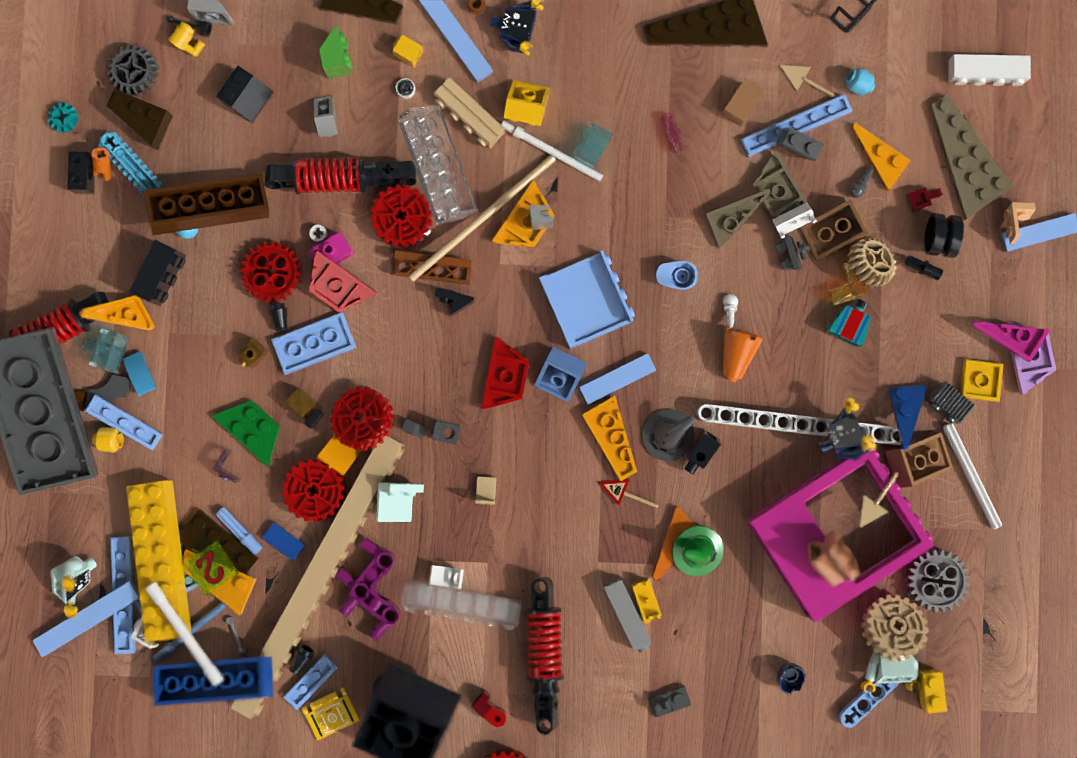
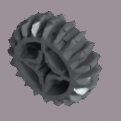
M128 44L126 50L120 47V53L113 51L115 58L109 57L112 64H107V68L110 71L106 73L111 77L109 82L114 84L113 87L116 90L131 96L133 93L139 96L140 91L146 94L147 87L153 90L150 84L157 83L154 77L159 76V73L156 72L159 66L155 64L157 59L152 57L153 54L150 51H147L145 47L139 48L138 45H134L132 48ZM139 58L145 60L146 69L140 66ZM133 68H136V69H137V70L133 71V73H130V72H129V71H131ZM120 72L126 74L127 83L122 82Z

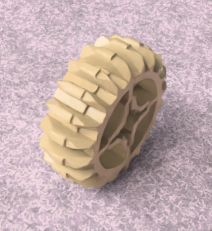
M866 236L854 242L849 249L850 252L847 256L850 258L848 263L852 265L850 269L854 270V276L857 275L859 281H864L865 285L869 284L871 287L882 286L888 283L896 274L895 270L897 267L894 264L897 261L893 259L894 254H891L890 248L885 246V242L881 243L879 238L875 239L873 236Z

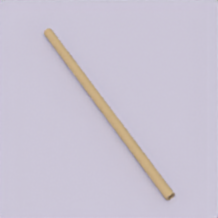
M550 155L413 271L408 276L409 279L414 282L555 162L554 156Z

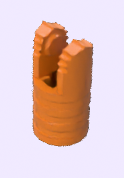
M102 147L95 148L92 151L93 174L95 177H98L100 173H103V180L109 181L111 180L109 151Z

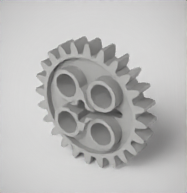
M931 549V555L928 552H924V558L922 556L917 557L919 562L912 561L915 567L908 568L912 574L906 576V578L911 579V582L906 585L912 587L908 593L915 594L912 600H919V606L925 605V609L928 611L932 608V611L935 613L938 612V609L945 613L946 607L951 611L953 610L952 604L959 607V599L965 601L962 594H969L965 587L971 586V584L966 583V580L971 578V576L964 574L969 569L962 568L965 563L964 561L957 562L959 556H952V552L949 551L944 553L942 549H939L937 554L936 550ZM929 565H932L933 572L928 575L926 569ZM950 567L952 575L947 577L945 572ZM922 577L955 581V584L922 581ZM929 584L931 591L925 594L924 588ZM946 587H949L950 594L945 597L943 591Z

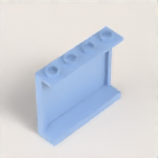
M603 250L594 256L548 276L539 277V281L569 349L633 322L632 317L635 316L631 306H627L625 299H627L626 293L623 288H619L617 284L619 282L616 271L612 272L609 266L612 264L608 254H604Z

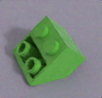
M338 26L333 28L319 49L322 66L329 79L351 75L350 68H353L352 60L348 53L349 45L347 38H345L344 32H340Z

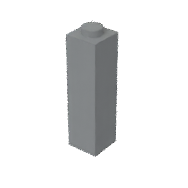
M619 578L604 585L603 587L634 652L637 650L639 652L647 650L652 642L622 579Z

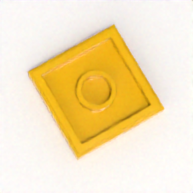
M964 359L960 393L969 399L1000 402L1004 364Z

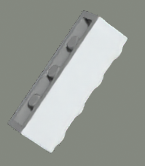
M954 54L949 59L948 82H955L956 85H964L969 82L974 83V85L993 83L995 86H1000L1005 83H1012V86H1021L1031 78V56Z

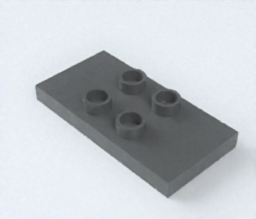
M54 327L0 339V437L19 495L95 478L99 474Z

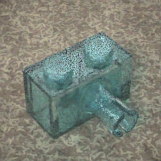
M101 328L97 341L86 339L83 343L90 346L82 345L84 351L93 352L89 365L118 374L129 337Z

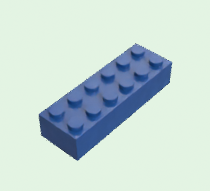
M272 657L210 661L224 678L216 686H213L198 662L153 666L154 706L273 697Z

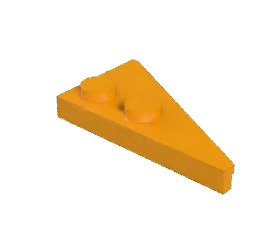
M855 123L852 126L854 134L863 145L864 152L870 163L874 165L877 175H880L885 184V189L889 191L910 162V159Z

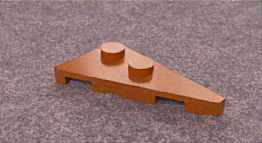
M676 507L658 562L654 569L653 578L655 580L674 563L672 548L677 536L686 528L696 526L679 507Z

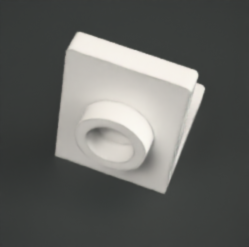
M431 565L429 585L461 589L464 570Z
M141 616L134 624L133 628L135 630L131 638L148 648L158 647L159 644L154 641L145 642L143 619Z

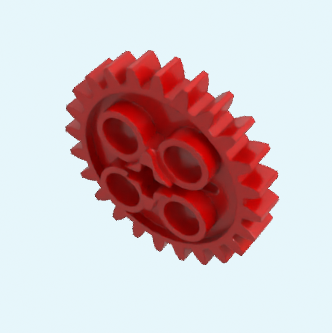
M266 241L264 242V247L256 244L257 250L255 251L251 248L252 255L245 254L248 260L241 261L245 265V268L240 269L241 272L245 273V275L240 277V279L246 280L243 286L249 287L247 293L254 292L253 298L256 299L260 296L261 302H264L267 298V302L271 304L274 298L275 302L279 303V297L286 301V294L293 296L291 290H298L295 284L302 283L297 279L299 276H303V273L298 272L303 266L296 264L300 261V258H293L296 252L291 251L289 253L290 247L286 246L283 249L281 242L277 247L274 241L271 242L270 246ZM261 258H266V265L260 267L259 260ZM285 259L286 265L283 268H278V261ZM273 269L276 272H288V275L272 273L270 276L267 273H255V270L271 271ZM265 277L264 285L258 286V279ZM284 278V285L277 287V280Z

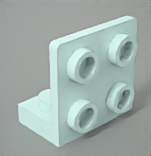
M378 482L376 521L411 522L413 496H416V492L423 493L424 485Z

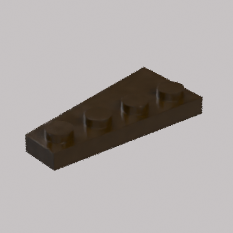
M323 0L319 9L321 11H333L337 14H349L359 18L365 17L375 21L397 24L404 6L393 0Z
M201 509L196 512L179 533L180 543L203 554L213 551L214 559L245 574L259 559V557L254 556L247 547Z

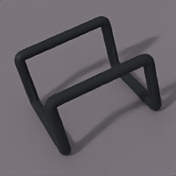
M860 0L866 7L855 19L842 7L838 6L832 14L831 20L844 32L849 33L869 12L871 6L877 0H872L870 3L866 0ZM839 11L853 22L848 29L835 18Z

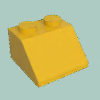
M513 80L506 100L504 118L514 122L528 123L532 126H541L550 87Z

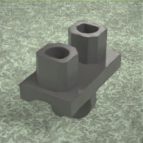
M793 236L784 237L785 240L776 244L779 254L789 251L791 257L782 261L783 269L785 271L803 269L798 254H800L802 260L807 259L806 252L810 250V246L804 247L801 240L796 242L798 249H796Z

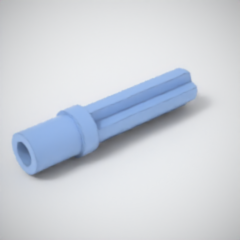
M225 507L216 513L217 517L254 556L262 550L263 547L256 541L254 536Z

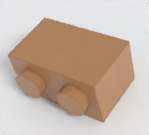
M747 78L742 83L738 81L733 89V92H735L732 99L728 97L722 106L725 108L722 114L740 126L764 92V89Z

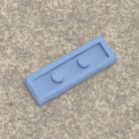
M324 654L283 697L298 710L338 666Z

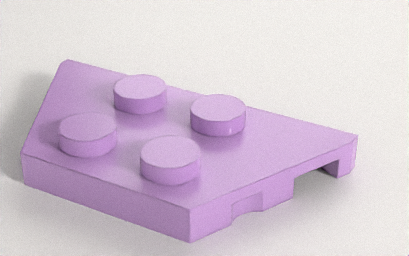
M1006 322V323H1005V324H1008V325H1017V324H1013V322ZM1049 333L1031 362H1027L1011 352L1020 395L1026 394L1032 387L1042 382L1046 376L1056 371Z

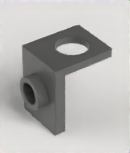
M436 421V424H432L430 435L433 436L432 440L456 445L460 426ZM446 428L454 430L453 438L447 439L444 437L443 432Z

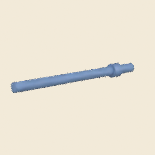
M221 601L191 625L192 634L224 610L227 605ZM182 638L168 641L163 645L164 648L152 657L153 660L158 663L166 655L176 651L177 646L184 642Z

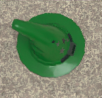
M696 525L686 528L677 536L673 543L672 556L674 563L680 571L690 576L709 574L717 568L722 560L724 551L722 539L714 530L707 526Z

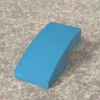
M141 351L123 359L138 396L157 389L152 372L149 371L144 354Z

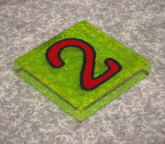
M218 541L184 563L204 596H208L239 574Z

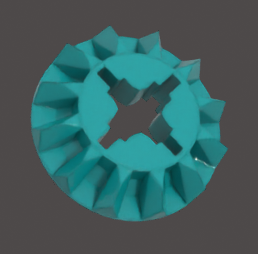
M59 102V104L52 106V109L48 112L47 121L55 131L66 133L76 127L78 112L72 105ZM61 111L64 115H68L64 118L63 123L60 119H56L61 116Z

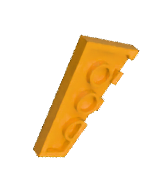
M613 396L582 414L619 480L622 481L636 473L637 468L616 396Z

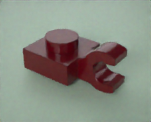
M926 187L906 194L912 212L931 206L932 199L943 195L941 188L928 192Z

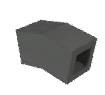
M407 418L401 428L420 439H423L427 428Z

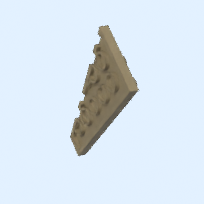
M947 94L933 103L930 109L935 126L941 137V145L945 150V158L953 184L957 189L959 204L961 203L964 212L963 217L966 220L1013 186Z

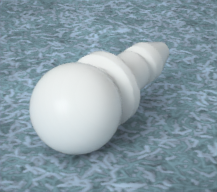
M728 294L723 299V305L725 306L724 311L727 312V324L729 328H732L734 312L737 311L738 298L733 294Z

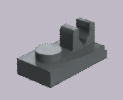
M685 686L648 698L654 717H660L691 706Z

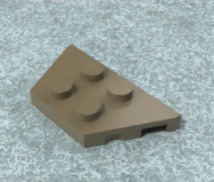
M775 151L752 185L756 193L770 189V194L762 204L771 219L808 203L779 153Z

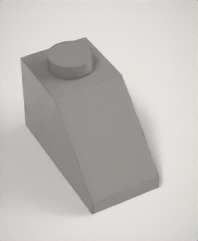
M333 95L314 98V120L319 138L332 137L338 134Z

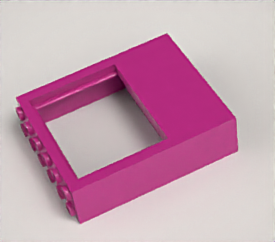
M875 449L869 450L870 453L864 454L858 460L839 459L745 520L807 618L815 623L934 546L931 542L933 540L931 534L927 530L924 531L920 525L922 523L920 517L916 513L913 514L910 509V502L906 497H902L899 492L901 489L894 480L885 496L914 539L913 541L860 574L853 581L844 580L833 587L810 563L807 545L813 542L824 544L826 537L804 503L864 464L883 491L891 479L888 475L890 472L884 464L881 465L879 462V455Z

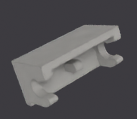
M529 205L532 231L553 228V216H548V212L542 211L548 210L549 206Z

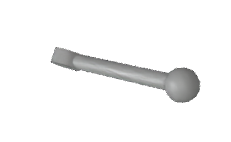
M228 617L226 623L231 627L239 648L238 653L244 655L246 649L242 647L234 627V618Z

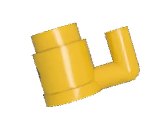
M183 21L180 25H177L172 35L168 38L173 45L181 50H185L194 57L199 55L205 45L201 40L197 41L194 48L188 44L193 37L192 34L195 29Z

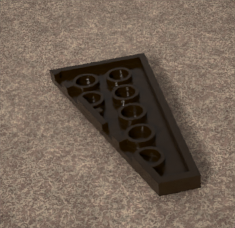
M723 0L643 25L648 45L768 46L754 0Z

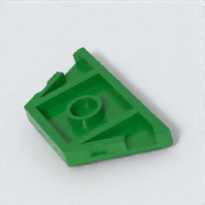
M253 400L213 416L219 424L266 466L270 465L281 426Z

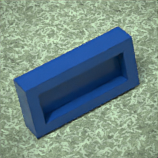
M276 522L271 525L262 537L293 561L306 545Z

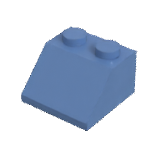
M553 347L534 386L569 402L588 363Z

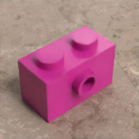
M341 232L331 233L326 237V241L315 243L310 247L311 250L308 251L313 261L315 251L318 249L338 264L355 254Z

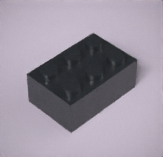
M155 240L129 292L148 302L161 306L168 298L169 294L167 292L170 286H173L177 280L176 275L179 269H182L185 265L186 255Z

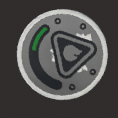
M404 78L398 81L396 91L401 98L408 99L415 94V85L410 79Z

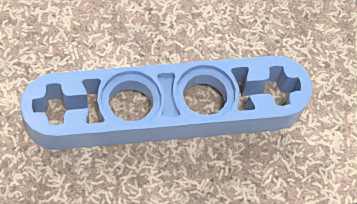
M873 681L875 686L881 688V694L876 697L869 692L870 685H868L865 692L861 691L841 710L839 721L845 727H854L899 683H885L888 686L885 689L882 684H876ZM862 699L867 701V707L864 710L858 709L857 706L858 702ZM852 707H854V709L860 713L858 716L856 713H854L851 716V722L845 721V715H851L854 712L853 710H851Z

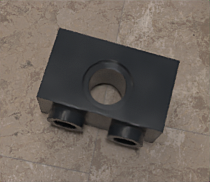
M69 151L67 190L75 194H94L95 176L93 174L92 154L89 152Z

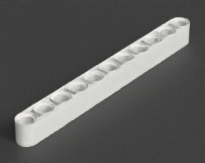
M710 404L702 405L696 411L697 418L702 422L828 437L826 428L834 421L833 419ZM703 408L710 410V417L707 419L701 415ZM723 410L729 413L727 421L722 420L720 417ZM743 412L748 415L746 423H742L739 419L740 414ZM761 415L767 417V423L764 426L759 423ZM780 417H783L786 420V426L784 428H781L778 425V419ZM800 419L805 422L803 430L797 427V422ZM818 422L824 424L822 432H818L816 429ZM859 423L864 436L868 435L874 438L873 443L901 445L900 439L897 442L893 439L894 432H898L897 427ZM876 429H879L881 431V437L879 439H876L874 437V431Z

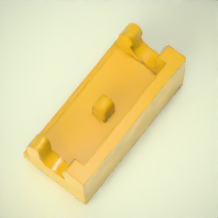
M650 579L631 584L643 622L646 624L653 619L661 618L662 615Z

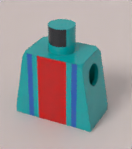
M856 299L853 307L849 305L843 306L825 332L856 347L863 346L871 320L870 315L863 313L867 303L861 299Z

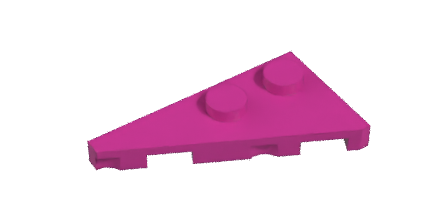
M974 321L971 324L972 327L1027 362H1031L1050 332L1049 329L993 324L989 322Z

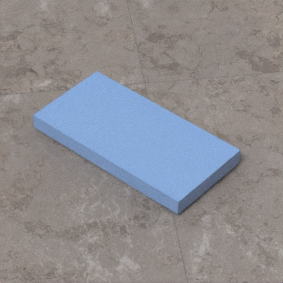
M343 312L271 339L284 375L357 348Z

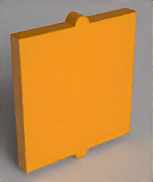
M334 434L317 458L327 464L328 468H333L341 475H344L362 450L358 451L341 444V439H336Z

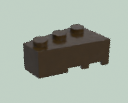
M114 89L107 107L158 150L173 116L165 109Z

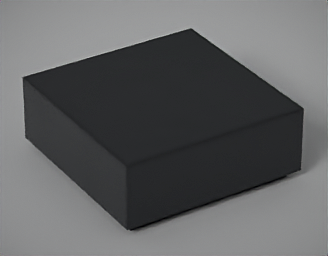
M315 409L304 422L305 425L313 429L324 413L319 409Z

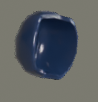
M794 663L783 665L777 671L776 676L779 688L788 695H791L794 691H800L806 679V674L802 667Z

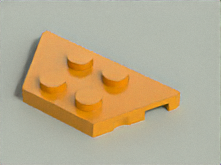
M534 180L493 238V243L534 248L546 231V229L532 231L529 205L548 206L546 199ZM550 207L548 210H542L548 212V216H553L554 219L555 215Z

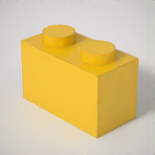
M936 668L918 670L917 680L921 684L919 689L921 709L926 713L947 712L943 672Z

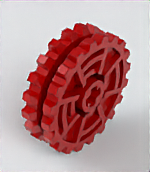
M398 184L394 189L391 186L387 187V192L385 193L381 191L379 193L380 198L374 199L375 206L370 209L373 214L370 216V221L374 223L372 228L375 232H378L377 236L380 240L384 238L385 244L389 245L392 243L394 248L402 245L403 249L407 248L409 244L413 247L416 246L418 240L422 242L424 234L428 235L430 233L428 227L433 225L430 219L433 217V212L429 210L431 205L429 201H426V196L424 194L419 195L420 192L417 188L411 190L410 185L401 188L400 184ZM398 214H407V216H404V220L401 221L400 218L397 219V217H399Z
M356 386V390L350 388L347 394L342 393L340 401L336 400L334 403L336 405L335 409L331 410L333 417L330 418V422L333 423L331 430L336 432L334 437L338 440L341 439V444L358 451L360 448L363 451H368L369 447L372 449L377 448L376 444L384 442L383 438L390 435L388 430L393 428L394 425L391 423V420L394 419V414H391L393 406L388 405L389 399L384 398L382 393L375 389L372 390L367 386L364 389L361 386Z
M308 459V463L301 461L299 466H293L291 468L292 473L289 472L285 475L287 481L282 483L285 490L281 491L282 495L286 497L283 501L284 504L290 506L288 511L290 513L295 512V517L298 519L304 517L306 522L311 521V519L313 522H318L321 518L322 520L330 518L329 514L335 515L337 513L336 508H341L343 505L341 500L346 499V494L343 493L347 489V485H343L344 476H340L333 468H328V465L319 459L317 462L316 459ZM317 486L318 493L313 495V491L311 492L310 488Z

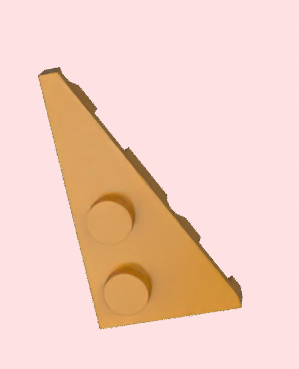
M136 295L83 309L80 312L83 318L144 330H152L155 327L140 297Z

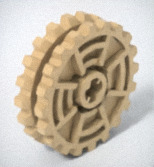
M886 595L885 599L881 597L866 609L867 613L862 617L865 622L861 623V628L865 629L862 635L868 639L866 644L873 647L872 651L875 654L879 652L883 659L889 657L890 661H895L896 658L899 661H903L905 658L909 659L924 647L922 643L927 642L928 638L925 636L929 632V628L925 627V624L928 623L927 619L922 618V610H917V605L915 603L910 604L908 598L905 597L902 600L900 595H895L893 598L891 595Z

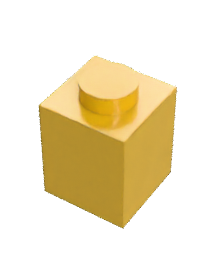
M404 35L400 39L397 38L392 46L394 56L412 67L416 65L423 53V48L420 44Z

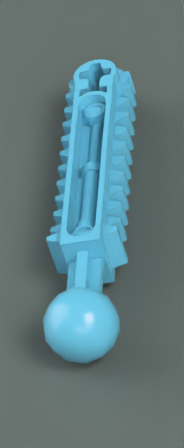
M107 131L99 137V147L109 151L110 160H113L112 162L115 166L118 165V169L123 171L125 177L129 176L128 180L129 182H134L133 186L135 188L139 187L138 191L140 194L144 193V190L164 188L162 187L163 183L161 181L157 182V176H152L153 172L148 170L146 164L142 165L143 161L141 159L137 160V154H132L133 150L127 148V143L123 142V139L116 132ZM112 142L115 144L116 147L113 149V147L108 143ZM199 229L179 231L176 234L181 238L190 239L195 237Z

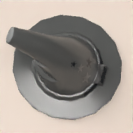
M673 409L661 410L653 414L646 421L642 431V440L647 452L654 458L662 461H673L683 457L691 449L695 438L692 425L696 421L693 415L687 417L682 412Z

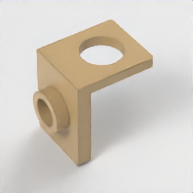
M477 477L475 503L495 504L497 478Z

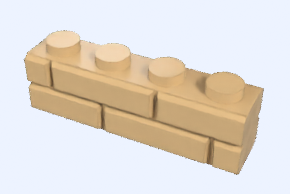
M450 77L435 91V102L442 109L446 107L450 111L448 114L456 122L460 120L464 124L462 127L467 133L471 134L473 132L478 137L476 140L481 146L492 148L505 134V128Z

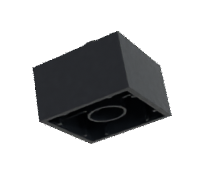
M389 662L372 696L352 747L376 758H434L462 695Z

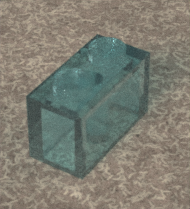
M592 122L591 126H587L582 134V137H584L582 143H577L573 150L575 154L574 159L594 170L613 133Z

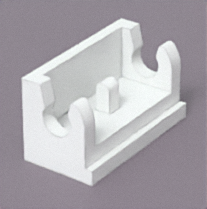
M808 203L772 219L781 239L785 237V234L811 221L813 223L817 222Z

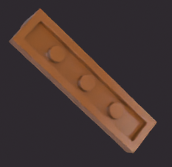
M395 251L394 276L408 277L412 271H415L417 267L432 255ZM442 257L434 264L435 268L432 269L430 267L431 271L417 278L469 285L472 261ZM400 261L408 262L412 268L406 273L399 272ZM442 266L446 267L450 273L445 277H439L435 270ZM459 269H466V280L457 279L453 273Z

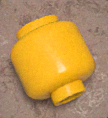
M101 427L92 437V443L95 444L96 449L100 452L114 453L122 447L124 441L123 434L117 428Z

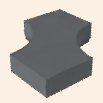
M111 375L110 380L105 386L95 390L89 389L85 408H87L95 394L110 403L117 398L128 397L131 387L130 378Z

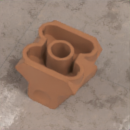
M835 531L827 532L824 544L813 542L807 545L810 563L831 587L844 580L853 581L859 575L855 557Z

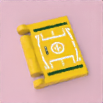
M345 687L340 689L343 697H339L338 692L335 691L310 703V707L313 710L311 712L308 711L306 705L302 707V711L317 741L360 721Z

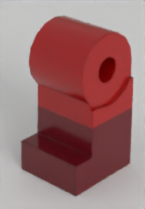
M484 689L472 703V708L492 726L502 727L506 722V712L503 708L496 707L489 701L490 694Z

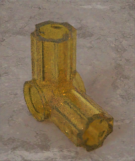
M848 262L841 265L847 284L828 290L833 306L854 299H860L869 291V284L865 285L864 281H859L857 275L854 276L855 272L850 269L852 265ZM860 285L863 288V293H857L854 286Z

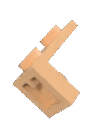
M1012 202L1008 209L1005 210L1004 220L1007 221L1006 236L1009 238V244H1015L1020 236L1018 220H1029L1036 210L1035 203Z

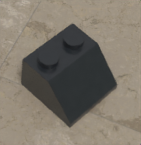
M237 65L216 97L221 103L253 123L274 92L252 74Z

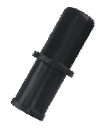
M908 255L904 262L905 265L918 270L919 274H925L937 281L943 274V269L933 266L927 260L922 261Z

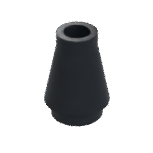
M285 303L270 305V311L268 312L276 327V332L288 330L287 307H285Z
M305 644L297 647L289 671L298 675L313 658V649Z

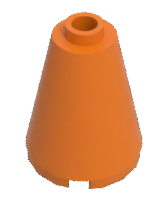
M726 327L723 356V375L726 376V380L737 382V379H742L762 343L763 337L740 329L736 332L733 331V328Z

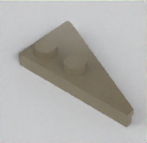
M770 189L706 213L719 248L727 242L770 194Z

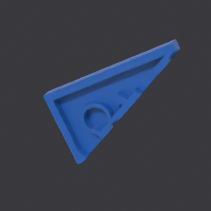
M927 385L889 388L888 393L902 450L909 448Z

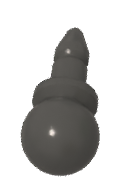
M873 167L866 170L861 179H857L855 184L850 187L849 192L853 198H861L864 195L865 189L868 187L867 182L873 174Z

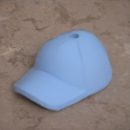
M687 261L661 264L656 272L658 283L666 287L686 290L692 288L697 283L698 270L694 264Z

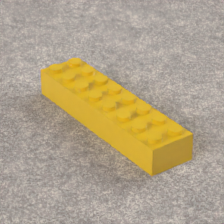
M158 481L127 486L145 642L180 638L163 611L146 590L148 586L155 582L192 635L173 481Z

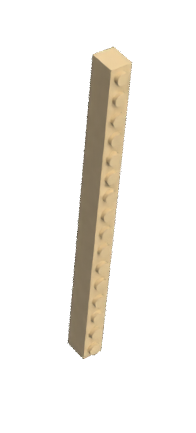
M385 436L383 438L384 442L382 444L377 443V448H374L259 655V657H272L273 682L274 680H279L283 673L280 670L284 663L287 664L292 656V653H290L292 647H297L302 638L299 636L302 629H307L311 622V619H309L311 613H315L321 602L318 600L321 595L325 596L330 587L328 585L330 578L334 579L340 569L337 567L340 560L344 561L349 551L346 549L349 544L353 545L358 536L356 531L359 526H364L368 518L365 516L368 509L372 510L375 506L378 482L384 483L387 475L389 477L392 475L395 469L393 465L395 460H400L405 451L403 449L404 444L390 436ZM264 698L235 700L231 709L252 719L255 715L259 716L264 707L262 705Z

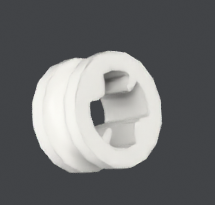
M314 225L309 232L311 239L316 243L324 242L328 236L327 230L322 225ZM317 229L323 232V236L319 239L314 235V232L317 233Z

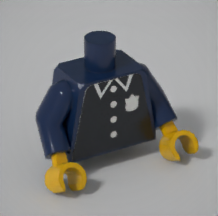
M531 0L513 5L505 9L504 17L492 16L490 26L500 29V39L511 52L524 53L526 56L530 55L528 48H533L530 40L537 17L535 9L543 10V6L539 5V2L544 0Z
M847 398L844 401L845 408H843L831 425L826 428L829 439L819 442L822 453L834 449L838 459L858 460L864 454L870 453L869 450L875 449L876 446L872 443L874 438L868 435L864 436L855 414L851 413V411L859 409V405L854 403L855 399Z

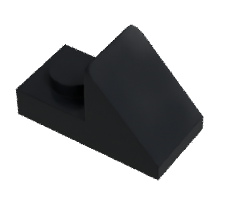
M439 288L436 289L435 296L439 298V302L450 304V301L453 302L450 313L451 317L475 302V298L472 296Z

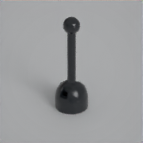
M172 15L166 18L169 23L176 22L180 24L183 21L174 18ZM183 21L196 28V31L201 36H210L212 31L211 22L200 21L198 24Z

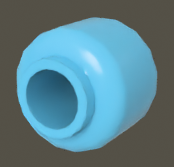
M864 68L852 69L846 77L848 90L859 96L871 93L875 88L874 75Z

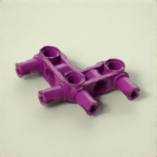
M366 538L360 547L371 555L373 560L360 577H353L343 568L335 576L349 590V597L339 608V612L347 617L357 604H361L379 620L368 634L373 640L378 641L384 632L392 628L401 616V611L390 599L384 598L376 589V584L391 570L395 563V556L384 547L379 548ZM382 555L390 557L389 565L382 564ZM357 586L365 587V595L357 593ZM388 610H393L396 613L395 619L391 620L387 617L386 613Z

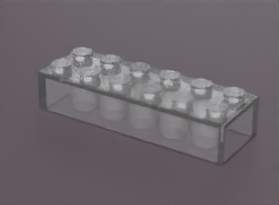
M432 105L409 108L397 117L436 225L464 220L478 212L440 106Z
M408 580L405 583L401 607H404L405 611L416 613L417 610L425 611V615L436 616L437 613L444 614V618L447 619L461 617L463 621L474 623L475 620L483 621L482 624L486 626H494L495 623L509 630H513V627L518 628L522 605L521 599L429 585V583Z

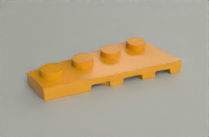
M186 549L182 557L184 572L238 615H242L257 578L213 560L209 572L210 577L216 578L218 576L217 567L222 566L224 569V577L220 582L210 584L204 577V570L208 559L202 561V568L198 569L196 561L203 555Z

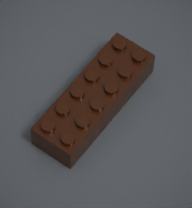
M262 173L144 190L152 236L269 218V206Z

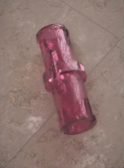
M668 113L669 122L666 114L662 116L667 131L665 134L670 140L672 152L678 153L677 144L680 152L685 148L679 135L681 133L680 129L676 126L674 114Z

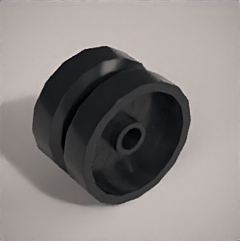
M932 213L930 215L924 235L926 255L938 256L942 253L944 257H957L964 234V222L961 216L950 215L946 218L944 214Z

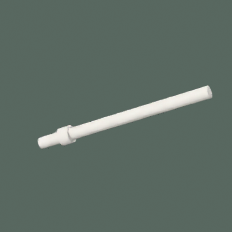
M506 121L502 122L501 125L505 130L512 133L517 139L520 140L521 138L597 181H601L603 177L601 173L524 132L525 129L519 126L515 127Z

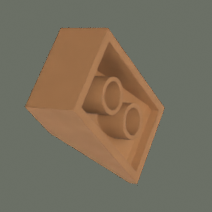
M850 199L817 217V222L813 223L811 221L800 227L817 260L873 234L856 199Z
M942 432L910 442L907 450H902V446L899 445L885 451L892 475L895 472L898 473L895 481L900 488L915 486L953 469Z

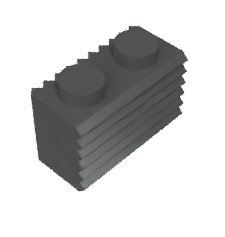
M791 127L783 128L776 143L812 161L817 159L823 147V143Z
M947 381L940 382L927 398L930 402L929 406L937 412H943L945 414L944 418L952 424H961L976 406Z

